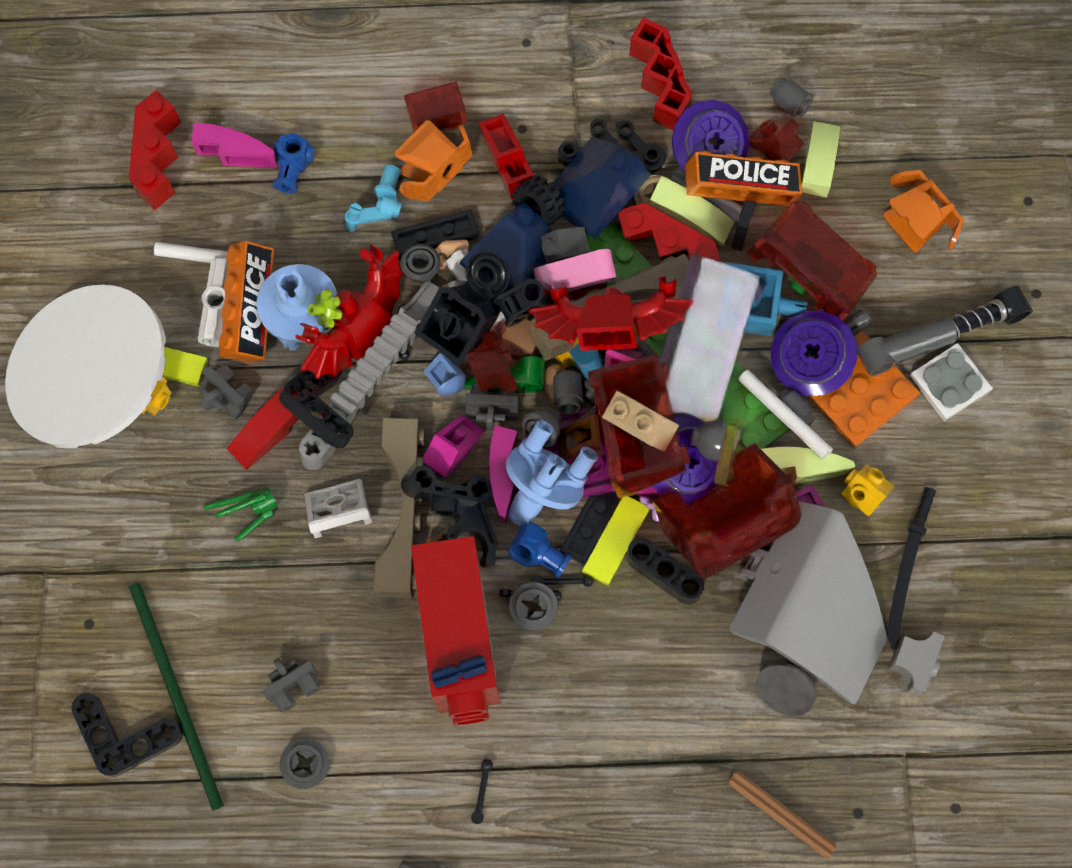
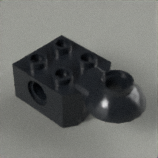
M493 251L477 252L468 260L466 266L467 281L454 280L439 287L414 333L459 366L471 361L477 355L500 314L498 307L493 302L494 297L502 294L509 284L510 269L508 264L500 254ZM488 267L493 271L494 278L489 276L487 272Z

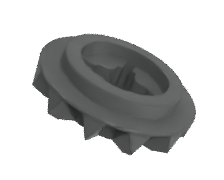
M530 581L519 585L511 595L509 603L510 614L513 620L522 628L528 630L542 629L552 622L557 613L556 596L544 583ZM539 594L538 604L545 611L534 609L529 617H527L528 606L522 600L532 601Z
M299 739L292 742L285 748L280 758V771L283 778L288 784L299 789H308L319 785L327 776L330 764L327 751L320 743L311 739ZM298 753L306 759L316 756L310 764L312 775L304 769L295 771L301 764Z

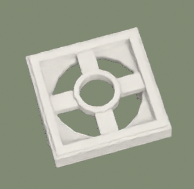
M362 479L304 494L310 532L313 533L315 538L322 537V530L364 520L365 525L372 523ZM342 500L337 505H329L333 501ZM358 502L355 508L342 511L348 504ZM322 511L333 513L323 517L317 515L318 512Z

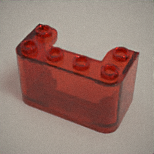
M755 443L739 451L734 457L732 469L735 479L687 506L683 497L676 491H669L652 500L663 533L702 577L715 575L790 532L800 522L801 510L793 480Z

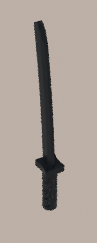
M925 487L915 519L906 531L909 532L897 578L887 628V636L892 650H895L898 645L902 615L913 565L921 537L927 531L924 526L936 494V490Z

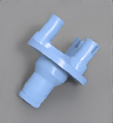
M304 264L282 267L273 272L264 281L258 292L257 312L259 318L268 332L283 343L285 349L289 347L290 351L296 350L301 342H303L295 337L296 335L301 336L303 334L304 327L300 323L317 327L319 332L322 333L328 329L317 323V315H310L308 313V306L316 304L315 297L317 294L322 293L323 290L330 289L332 297H336V288L331 279L315 267Z
M544 420L535 423L528 438L523 439L520 445L511 451L506 460L507 473L519 489L510 506V510L508 509L507 515L518 526L532 521L540 513L544 505L555 509H570L576 506L584 494L583 485L588 479L587 473L599 458L592 448L582 447L573 464L569 465L563 458L543 449L542 447L554 431L553 427Z

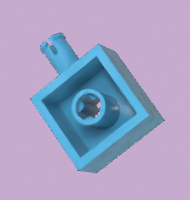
M726 262L715 328L772 336L779 314L796 316L806 312L807 300L782 297L780 292L783 271Z

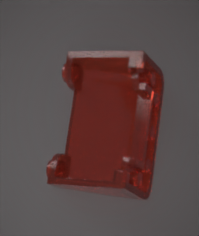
M803 201L791 202L746 252L755 262L760 258H767L770 260L768 265L771 268L778 264L818 301L815 305L818 310L823 308L824 312L835 315L841 320H844L851 313L877 277L874 263L863 258Z
M654 354L588 371L590 386L595 390V404L599 411L609 458V477L618 498L631 496L685 472V465L690 464L691 461L687 446L681 447L677 430L665 452L602 418L616 391L675 422L666 384L667 381H671L668 364H661L659 355Z

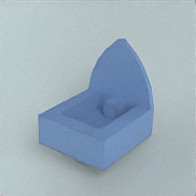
M439 353L423 371L424 374L437 388L436 393L438 395L449 396L463 391L466 380L465 374L455 362L444 354Z

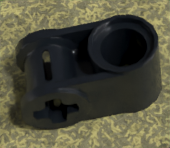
M528 279L513 289L500 294L493 302L495 306H499L506 319L504 322L506 327H512L531 315L529 313L531 308L546 306L552 298L548 284L536 279ZM539 286L541 290L540 296L533 301L531 291L534 287Z

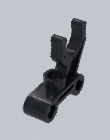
M419 466L406 473L402 478L401 488L407 496L432 501L431 513L435 515L454 517L455 523L443 532L442 541L457 539L461 533L474 535L480 541L483 550L480 566L482 568L494 566L496 563L495 552L498 541L483 505V502L488 500L492 493L490 482L481 476L473 477L460 485L436 481L434 471L427 466ZM471 487L476 491V496L473 495Z

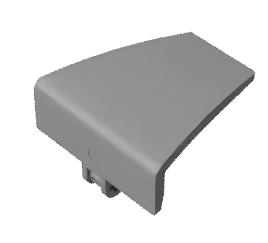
M795 501L769 552L751 548L748 553L750 558L744 569L739 570V578L750 584L751 587L729 630L734 635L772 648L809 673L845 701L856 704L887 641L878 600L864 560L844 515L831 508Z

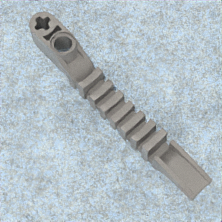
M431 281L425 282L415 296L399 309V313L397 315L394 314L389 326L386 325L382 330V335L380 337L377 336L374 340L372 348L369 347L365 352V357L363 359L360 358L356 363L355 370L352 369L348 374V379L346 381L343 380L339 385L338 394L334 393L331 396L329 407L349 422L350 425L356 416L357 410H362L365 406V396L367 395L370 398L374 392V384L378 386L382 381L383 372L387 374L391 369V362L395 364L399 360V352L402 355L406 352L407 343L412 346L415 342L416 334L414 333L439 289ZM310 429L299 445L301 464L306 469L318 470L325 465L337 448L329 445Z

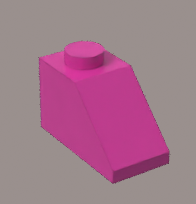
M462 414L434 435L423 457V462L430 466L434 472L444 477L448 476L460 466L484 435L485 430Z

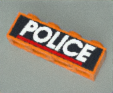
M709 151L695 152L685 164L686 191L688 196L736 201L746 200L755 203L791 206L802 195L800 164L789 163L787 160L771 161L763 160L761 157L744 158L737 157L735 154L718 155L711 154Z
M249 241L229 245L226 256L228 265L227 276L224 282V306L221 312L223 322L222 333L219 338V357L245 363L265 360L267 329L262 324L257 312V296L264 281L272 274L274 248Z

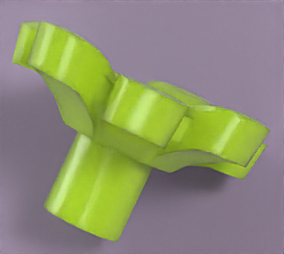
M327 289L316 295V304L308 306V313L310 315H317V323L320 326L333 328L335 324L334 319H341L342 312L339 309H335L340 304L339 297H332V291Z

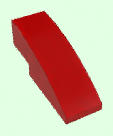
M503 113L479 122L478 125L496 169L512 200L515 199L512 197L515 188L533 177L534 173L524 157L522 146Z
M282 389L249 420L227 448L246 470L290 433L289 428L299 420L280 403L279 395Z

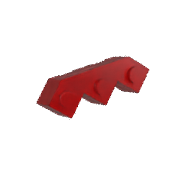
M643 17L630 38L629 56L647 63L642 73L641 88L659 96L655 104L653 121L674 131L675 123L684 110L691 106L692 92L684 78V71L677 52L674 51L668 28Z
M157 89L135 107L129 167V180L137 194L154 211L175 194L169 179L162 171L179 158L172 143L165 136L181 124L175 107Z
M646 203L621 209L618 213L626 241L635 242L654 236L661 261L671 256L676 258L685 254V256L689 255L691 265L700 280L723 274L716 243L709 237Z

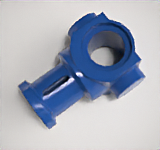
M290 133L281 135L280 140L276 139L273 150L275 155L279 156L277 165L280 169L277 179L273 180L272 186L281 192L292 194L297 192L298 186L296 181L298 174L308 167L309 162L314 161L316 148L309 144L308 139H303L299 134ZM292 149H300L296 153H289Z
M532 521L520 526L509 547L508 557L523 566H536L540 563L553 571L554 576L557 578L562 574L571 559L570 554H563L550 546L551 540L548 539L546 530Z

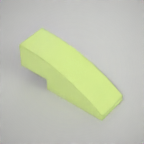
M813 121L801 180L802 193L827 198L835 166L840 126Z
M661 176L649 201V205L709 237L722 247L735 222L704 198L688 196L685 187Z
M803 447L760 449L757 456L762 479L791 474L793 485L847 476L855 468V463L852 460L830 453L825 459H821L812 449Z

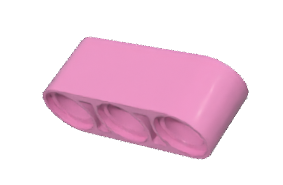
M611 249L589 252L533 269L536 280L552 286L553 289L562 287L561 282H565L568 292L617 278ZM537 286L538 295L540 296L541 290L540 287Z

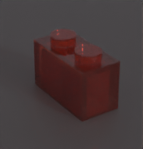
M457 81L404 95L405 106L413 133L426 120L431 121L439 130L445 128L455 129L458 128V125L467 123L466 109Z

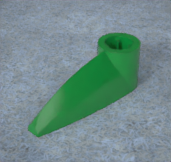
M527 356L521 358L519 362L490 367L466 379L463 389L471 390L473 384H483L488 387L489 392H499V388L502 386H513L515 393L541 392L544 390L546 361L540 357Z

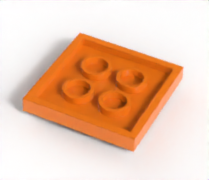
M862 330L854 336L857 348L870 340ZM857 353V362L853 373L839 389L824 396L806 397L850 446L855 449L913 402L921 393L895 365L882 374L869 376Z

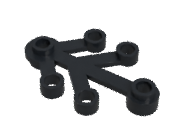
M594 119L590 123V134L593 137L623 147L606 130L607 126L604 120ZM627 120L621 121L617 128L618 136L623 140H627L636 150L629 152L639 157L648 172H655L662 168L665 163L663 149L657 145H647L634 132L632 122ZM595 126H601L603 129L601 131H596L593 128ZM626 127L630 129V132L624 133L621 129ZM573 142L561 144L558 148L559 162L567 167L582 148H579ZM570 149L574 152L572 154H566L564 151ZM647 155H655L656 158L651 160Z

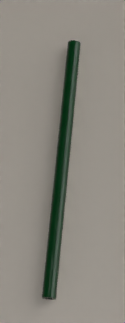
M140 583L132 584L129 586V590L212 811L224 807L223 801Z

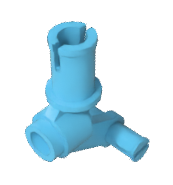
M394 165L384 166L380 183L374 189L378 198L376 207L361 208L357 203L350 205L344 218L347 231H355L359 224L392 219V217L398 218L402 203L397 201L395 191L401 174V170Z

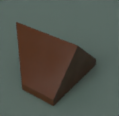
M601 399L574 422L561 429L558 438L560 458H577L582 447L592 448L597 453V456L605 455Z

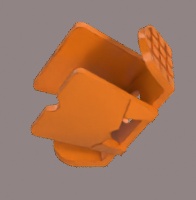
M426 120L395 151L396 158L407 162L400 169L401 175L414 180L401 183L399 191L403 196L413 200L430 201L437 192L440 193L463 169V166L472 157V151L462 124L458 125L462 143L458 147L431 121ZM447 167L451 168L450 171L445 176H443Z
M921 170L904 171L893 175L889 179L892 187L913 186L914 188L890 199L889 205L892 209L884 212V220L914 253L918 252L946 223L953 231L947 246V250L951 251L964 223L963 217L956 211L953 203L948 200L935 183L929 180ZM933 196H935L940 201L942 208H940L937 205V203L933 199Z

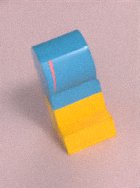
M578 337L570 351L555 357L558 364H562L565 368L573 364L588 379L600 376L605 370V361L600 357L599 350L581 351Z

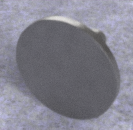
M772 663L765 666L757 676L756 687L761 699L770 708L781 714L789 716L803 715L811 710L816 701V689L813 682L804 673V670L796 664Z

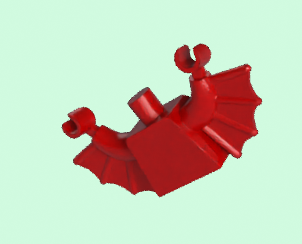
M371 244L369 245V251L364 248L361 249L360 258L370 264L365 289L362 294L357 292L350 293L345 290L336 295L340 299L337 309L341 310L342 317L339 320L334 319V327L328 333L319 332L317 327L300 323L304 327V331L301 336L296 335V339L314 344L301 366L302 371H312L317 379L325 374L336 377L343 369L353 367L351 358L360 360V358L363 359L365 357L366 350L369 347L372 348L377 336L380 337L382 335L383 328L386 325L389 326L393 307L400 297L399 281L403 271L399 268L398 251H394L378 265L383 258V252Z
M666 276L658 279L659 292H656L645 301L631 304L630 295L621 294L620 290L611 287L604 291V295L588 297L584 306L576 305L570 301L566 283L561 282L562 287L553 289L552 286H549L554 305L531 308L529 313L536 318L534 327L546 331L549 339H562L569 344H573L578 337L581 351L631 349L638 346L636 329L641 341L654 334H665L671 325L685 320L684 314L686 310L694 305L695 302L690 299H674L673 297L676 296V279H673L672 282H666Z

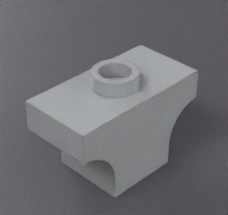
M933 631L922 641L914 640L907 636L899 640L889 669L900 673L906 679L908 693L917 697L924 694L930 677L936 676L941 664V660H938L937 657L945 637L944 635Z

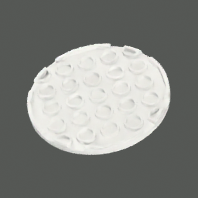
M92 285L75 289L46 305L24 328L14 345L8 361L5 379L6 397L10 411L17 423L37 440L59 448H77L78 446L90 443L98 444L129 426L151 401L152 397L150 395L157 381H161L165 368L164 344L166 338L161 321L155 311L135 293L113 285Z

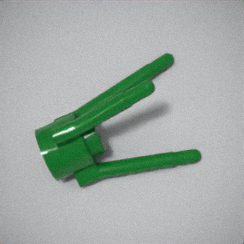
M266 486L262 489L258 488L245 494L206 504L203 508L204 510H210L240 502L216 512L215 517L217 518L248 506L252 507L255 515L261 512L257 519L235 537V541L239 542L264 520L274 516L271 510L277 508L278 505L269 487Z

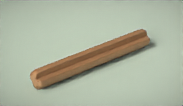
M735 771L728 781L729 786L824 858H829L837 847L833 841L743 773Z

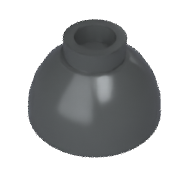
M414 245L408 248L401 258L403 273L407 278L417 283H425L432 280L440 269V256L434 248L428 245Z
M552 408L530 411L522 419V427L526 436H529L537 421L544 420L553 427L554 431L543 447L553 446L561 432L560 414Z
M711 420L699 428L693 427L690 445L696 446L699 453L705 458L717 461L721 456L724 444L725 422L723 420Z

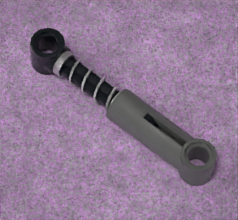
M1016 285L997 294L993 301H990L985 307L978 306L975 311L967 310L964 315L956 314L952 319L948 316H942L886 338L876 337L870 339L857 348V353L869 376L872 377L886 372L896 364L956 342L960 334L965 332L970 334L971 330L975 328L982 329L983 325L988 323L990 325H993L994 321H1003L1007 325L1017 323L1029 316L1033 309L1019 285Z

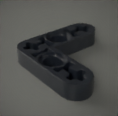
M305 370L284 385L279 395L280 403L329 445L335 448L346 447L354 434L353 427L319 398L320 395L337 383L342 371L336 377L325 374V376L317 379L312 371ZM305 380L312 381L317 387L308 385ZM310 411L321 414L323 418L313 416Z
M84 693L77 696L72 703V713L95 765L100 773L109 777L119 776L175 747L183 738L180 724L172 719L165 718L119 741L107 712L98 697ZM85 701L91 704L94 703V706L90 708L91 713L97 719L101 716V720L92 722L87 713L81 712ZM103 726L107 730V738L104 742L96 744L92 740V732L97 727ZM165 726L171 729L175 728V731L171 734L172 739L170 741L166 738L157 740L156 743L159 747L156 748L155 742L149 734L152 733L154 737H158L165 732ZM139 739L146 740L148 744V750L143 756H135L132 752L134 742ZM124 747L125 754L131 759V762L128 763L127 759L122 758L115 763L116 768L114 770L105 767V764L109 762V755L115 758L124 755V752L121 751V748Z

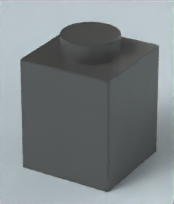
M584 227L556 229L541 237L542 251L547 264L589 253Z

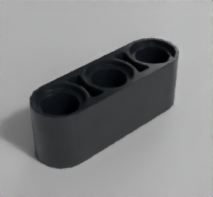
M636 538L629 544L627 562L634 570L685 605H692L700 599L704 590V582L697 573L646 538ZM637 548H643L648 552L649 556L644 560H638L633 556L632 552ZM667 565L672 569L673 575L668 578L662 577L658 574L657 568ZM687 582L693 583L697 587V593L694 595L685 594L682 590V585Z

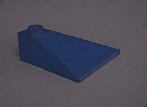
M592 137L553 182V188L559 190L560 194L558 195L564 201L562 203L564 206L562 217L576 227H584L585 233L596 240L651 175L639 157L620 145Z
M523 202L507 213L460 261V265L466 269L468 260L480 251H493L500 254L506 260L510 269L509 284L504 291L506 292L525 280L535 279L533 269L547 264L542 251L541 237L552 231L545 220ZM488 267L487 272L489 276L494 278L493 271ZM537 286L531 291L533 301L539 298Z

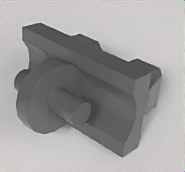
M225 364L214 370L207 366L202 370L205 376L201 382L203 388L200 390V394L204 397L201 407L206 411L215 408L222 412L225 409L235 419L239 418L243 413V407L252 398V390L245 383H241L233 389L229 383L234 380V374Z
M473 384L470 393H466V417H476V421H486L487 430H493L494 422L505 423V419L518 420V396L515 395V388L513 386H502L499 388V395H488L487 386Z
M280 658L274 660L277 669L270 673L268 677L272 683L280 677L283 678L264 689L262 693L268 701L273 702L284 713L297 704L289 691L298 685L307 697L321 689L315 675L318 672L310 661L298 667L294 658L286 664H283Z

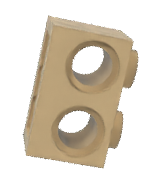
M616 391L602 416L605 420L665 452L679 427L675 422Z

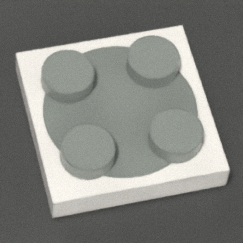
M958 343L910 374V378L944 422L993 389Z

